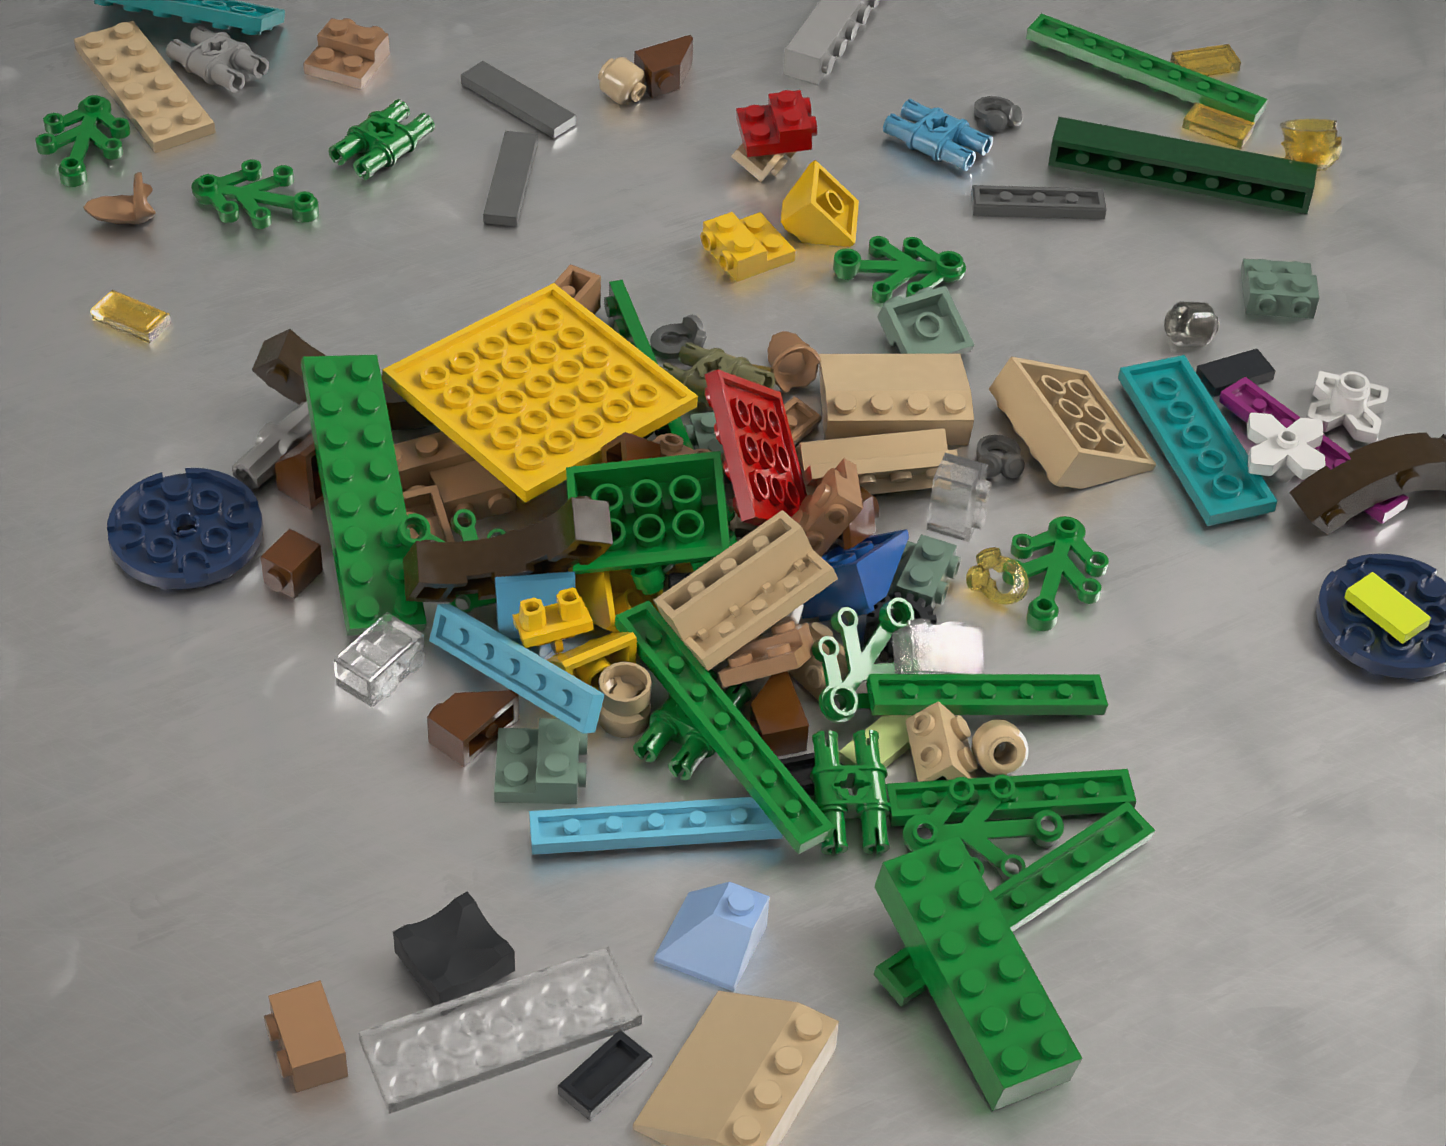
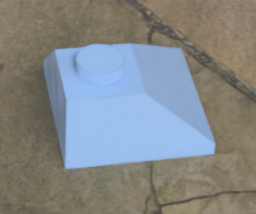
M732 882L689 892L656 952L654 962L734 992L767 927L770 896Z

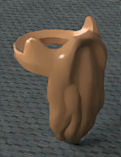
M141 172L134 174L133 195L102 196L91 199L83 207L96 220L114 224H141L147 222L156 214L152 206L147 202V197L153 189L151 185L143 183Z
M782 331L772 335L767 352L768 361L771 365L770 371L775 375V384L784 393H788L794 387H807L816 379L818 364L821 363V358L817 351L802 341L797 334Z

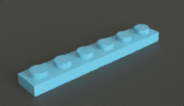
M437 604L429 639L430 642L581 733H595L604 693L451 604Z
M752 797L529 811L532 855L783 838L781 832Z

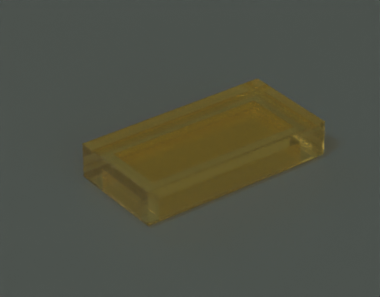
M1229 44L1172 52L1170 59L1171 63L1206 76L1240 71L1241 66L1240 59Z
M1195 102L1185 116L1182 128L1242 149L1253 133L1255 123Z
M115 290L110 291L91 309L92 319L149 344L171 324L169 313Z

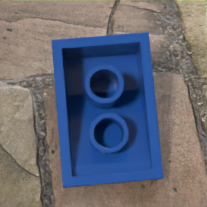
M908 530L869 536L852 549L844 550L837 544L826 551L822 558L833 567L838 579L803 604L802 619L818 617L819 622L829 621L833 613L843 607L852 608L858 616L874 611L873 605L887 596L909 539Z

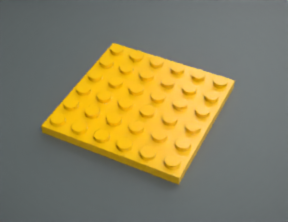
M555 283L382 369V381L525 503L567 480L566 467L591 465L601 461V447L622 433L627 432L643 438L695 409L698 402V396Z

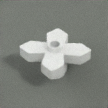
M1320 371L1313 391V395L1319 401L1310 403L1307 418L1322 420L1323 432L1344 425L1354 440L1371 444L1376 442L1382 422L1375 414L1384 411L1389 389L1369 383L1367 377L1358 372L1350 371L1339 376Z
M1249 414L1247 438L1258 444L1251 447L1248 456V470L1250 474L1266 475L1274 482L1284 483L1290 481L1295 475L1300 479H1307L1325 466V455L1314 449L1320 446L1322 442V420L1300 417L1288 428H1285L1271 414Z

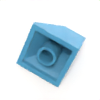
M575 572L495 577L497 632L523 646L519 632L513 624L512 617L513 614L519 613L520 602L535 597L541 599L544 606L557 603L556 595L560 590L575 588ZM550 643L527 648L542 658H545L553 651Z

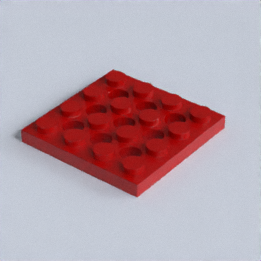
M719 369L704 374L707 383L705 397L709 406L714 411L716 419L714 432L718 442L723 446L726 458L723 462V467L727 478L732 482L735 494L733 497V507L737 516L741 518L742 522L757 526L762 525L782 510L792 518L799 510L802 501L807 496L781 392Z

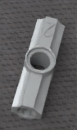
M307 401L297 406L278 425L273 422L264 425L257 435L255 446L232 466L233 476L244 483L251 491L254 488H259L276 472L275 463L282 455L290 452L312 433Z

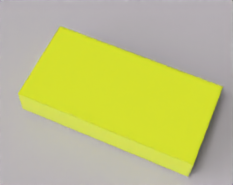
M1374 572L1346 590L1344 598L1402 644L1429 626L1431 617Z

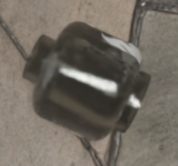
M1180 301L1167 312L1164 319V330L1167 336L1178 346H1206L1219 329L1218 317L1215 315L1213 308L1205 302Z

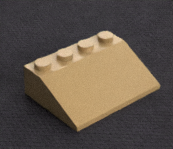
M819 354L821 358L819 377L824 440L945 428L947 445H969L974 414L971 389L961 354Z
M1011 356L989 387V391L997 401L998 408L1008 416L1014 425V431L1024 439L1030 448V454L1040 462L1047 472L1049 481L1058 487L1084 489L1152 471L1157 465L1086 370Z
M718 990L633 1123V1130L666 1146H779L835 1052L839 1021L799 1002Z

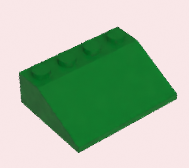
M721 451L566 467L568 500L571 497L587 496L593 500L608 502L613 544L589 565H579V563L574 565L573 572H575V575L708 561L730 547Z

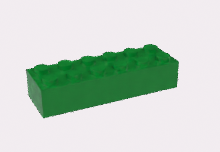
M958 835L883 862L874 888L921 977L926 983L931 996L992 1111L1069 1082L1083 1058L960 836Z

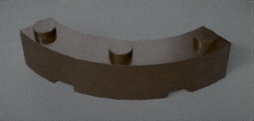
M288 329L263 342L252 371L270 388L275 389L286 398L300 405L302 402L307 401L301 370L303 356H325V354L309 345L293 330ZM382 381L391 430L424 428L434 425Z
M1411 433L1373 442L1348 453L1351 459L1335 468L1330 469L1328 466H1324L1289 493L1310 522L1329 535L1334 530L1342 527L1355 515L1389 498L1420 490L1446 491V435L1443 434L1440 438H1431L1427 433Z
M587 496L571 497L560 509L545 519L520 530L508 531L503 535L461 542L415 541L403 558L406 601L447 603L453 602L456 599V595L478 593V600L496 598L495 577L568 572V568L578 563L579 565H589L613 544L609 504L606 501L593 500Z

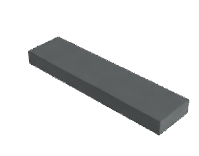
M484 61L461 74L462 85L552 138H556L576 125V115Z
M505 131L483 213L484 223L517 226L538 144V134Z
M972 185L971 189L973 216L1105 219L1107 211L1104 190L1097 188Z

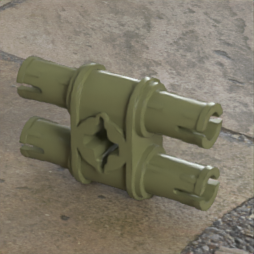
M686 342V347L682 346L679 351L680 363L691 366L690 370H682L669 363H664L662 367L698 396V402L706 404L709 409L712 408L705 397L707 383L704 374L719 369L771 389L775 385L774 373L753 367L745 357L737 358L726 354L720 348L709 350L691 342Z

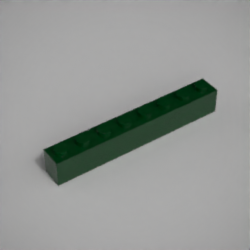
M1058 117L1048 166L1302 214H1308L1318 167L1317 164L1064 117Z

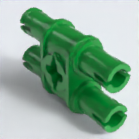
M397 99L384 110L371 112L368 118L359 125L350 127L347 136L329 148V156L334 163L338 162V165H343L358 153L365 154L353 163L356 174L359 177L363 176V179L366 180L379 169L392 167L397 159L405 153L414 151L418 141L435 130V123L429 115L426 116V113H421L406 125L400 124L410 116V109L404 101L401 102L400 99Z
M713 669L706 670L716 682L717 675ZM744 683L737 693L735 690L739 684L727 687L724 692L739 711L752 697L750 689ZM668 694V699L660 709L651 714L650 726L634 744L633 750L641 760L649 751L650 754L646 757V762L652 763L657 759L659 753L669 741L682 745L679 752L670 760L668 768L675 777H678L684 768L685 771L681 775V780H689L702 760L715 755L716 752L671 695Z
M869 729V738L867 739L865 730L857 731L852 735L856 765L840 764L838 733L828 730L826 745L824 731H819L812 735L815 767H813L810 773V779L814 782L815 804L834 826L833 836L822 842L821 851L826 855H832L831 847H834V842L835 855L848 851L845 818L861 819L863 851L865 853L873 854V846L875 845L877 854L884 853L890 849L886 817L890 814L891 804L887 801L885 783L888 772L885 766L880 763L879 733L875 730ZM846 788H850L853 795H849V791Z

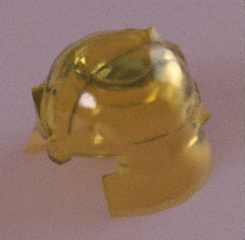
M1295 119L1282 122L1280 127L1284 141L1281 144L1286 153L1284 159L1317 164V171H1326L1339 159L1342 150V136H1337V120Z

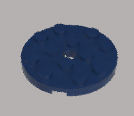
M185 468V473L165 477L160 472L137 482L116 501L107 521L108 542L114 560L131 577L164 590L197 588L230 578L250 561L262 541V513L254 493L244 483L228 474L205 468ZM189 525L195 526V529L191 528L189 530H180L177 533L178 527H187Z
M1368 554L1347 560L1345 566L1335 572L1332 570L1323 581L1316 604L1319 627L1327 641L1336 651L1373 675L1422 679L1423 677L1439 674L1446 670V581L1436 575L1438 569L1422 561L1401 555ZM1374 572L1431 617L1429 626L1402 644L1344 598L1346 590Z

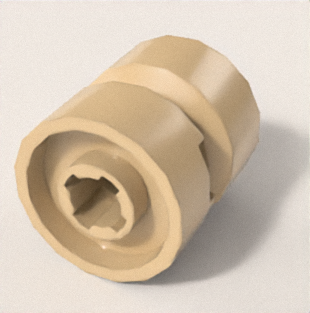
M618 662L606 667L600 675L599 691L605 695L599 715V722L605 732L614 737H635L643 733L649 726L652 681L650 674L644 667L631 662Z

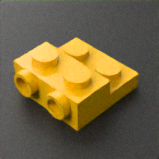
M729 212L703 222V232L700 234L703 247L706 251H710L719 261L721 268L724 271H728L736 282L795 261L796 250L761 212L739 219L733 212Z

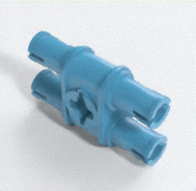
M908 99L903 104L900 113L901 117L891 113L883 124L884 133L906 142V146L910 150L916 149L931 156L933 161L942 162L944 160L964 171H968V168L972 167L976 158L975 152L985 156L993 143L992 136L970 127L967 120H959L944 113L942 108L931 109L912 99Z

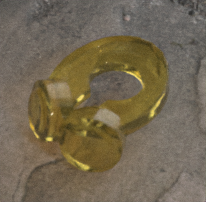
M996 547L986 548L976 555L977 565L970 567L966 574V584L971 591L982 592L994 603L1003 605L1015 604L1026 596L1029 581L1025 570L1018 562L1003 556L1000 549ZM990 569H994L998 573L1007 571L1013 576L1014 586L1010 592L1003 594L998 590L996 581L990 577Z

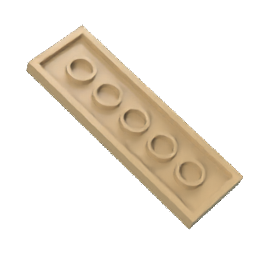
M133 20L122 22L97 32H90L85 36L74 39L76 51L155 153L216 133L214 121Z

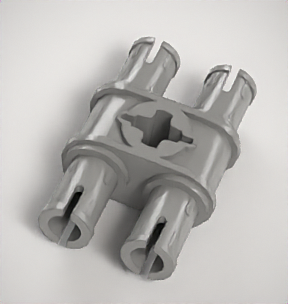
M198 25V28L194 27L191 32L190 38L192 43L196 45L195 47H190L179 39H174V43L172 41L169 42L166 48L167 56L183 64L188 73L202 77L210 85H222L233 93L238 92L237 89L241 90L245 84L244 75L238 71L243 69L255 77L261 78V74L266 75L269 69L268 60L253 53L246 43L231 39L230 35L225 32L215 33L203 25Z

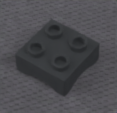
M468 891L454 898L446 907L433 916L417 923L406 924L393 931L395 953L440 1012L515 971L514 949L488 923Z

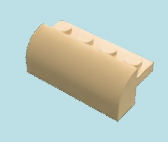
M945 428L800 442L795 448L807 496L813 495L816 488L822 483V479L827 471L831 468L835 469L843 458L856 464L859 485L872 495L953 486L951 471L959 464L957 449L948 450Z
M782 510L653 601L665 621L697 660L709 671L782 618L788 616L813 596L822 592L826 587L835 582L838 577L833 567L812 549L803 528Z

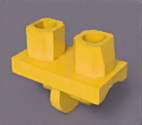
M576 588L560 590L556 595L557 603L544 606L541 599L535 597L520 602L519 613L513 614L512 617L523 647H538L550 643L553 652L556 654L563 652L564 639L594 630L593 620Z

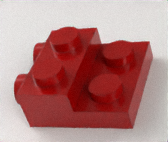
M783 90L779 93L768 94V105H750L748 107L736 108V120L746 156L755 157L812 150V136H817V121L815 116H811L810 98L802 97L801 90Z

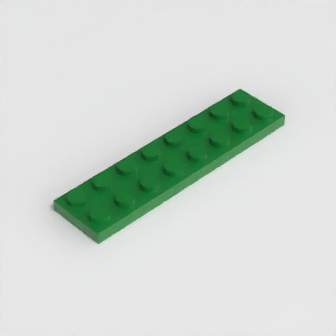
M377 355L303 356L301 370L347 636L424 631L427 621L423 602L406 601L403 558L410 548L404 546L399 541L397 527L407 513ZM408 528L406 529V534L411 538L410 529Z

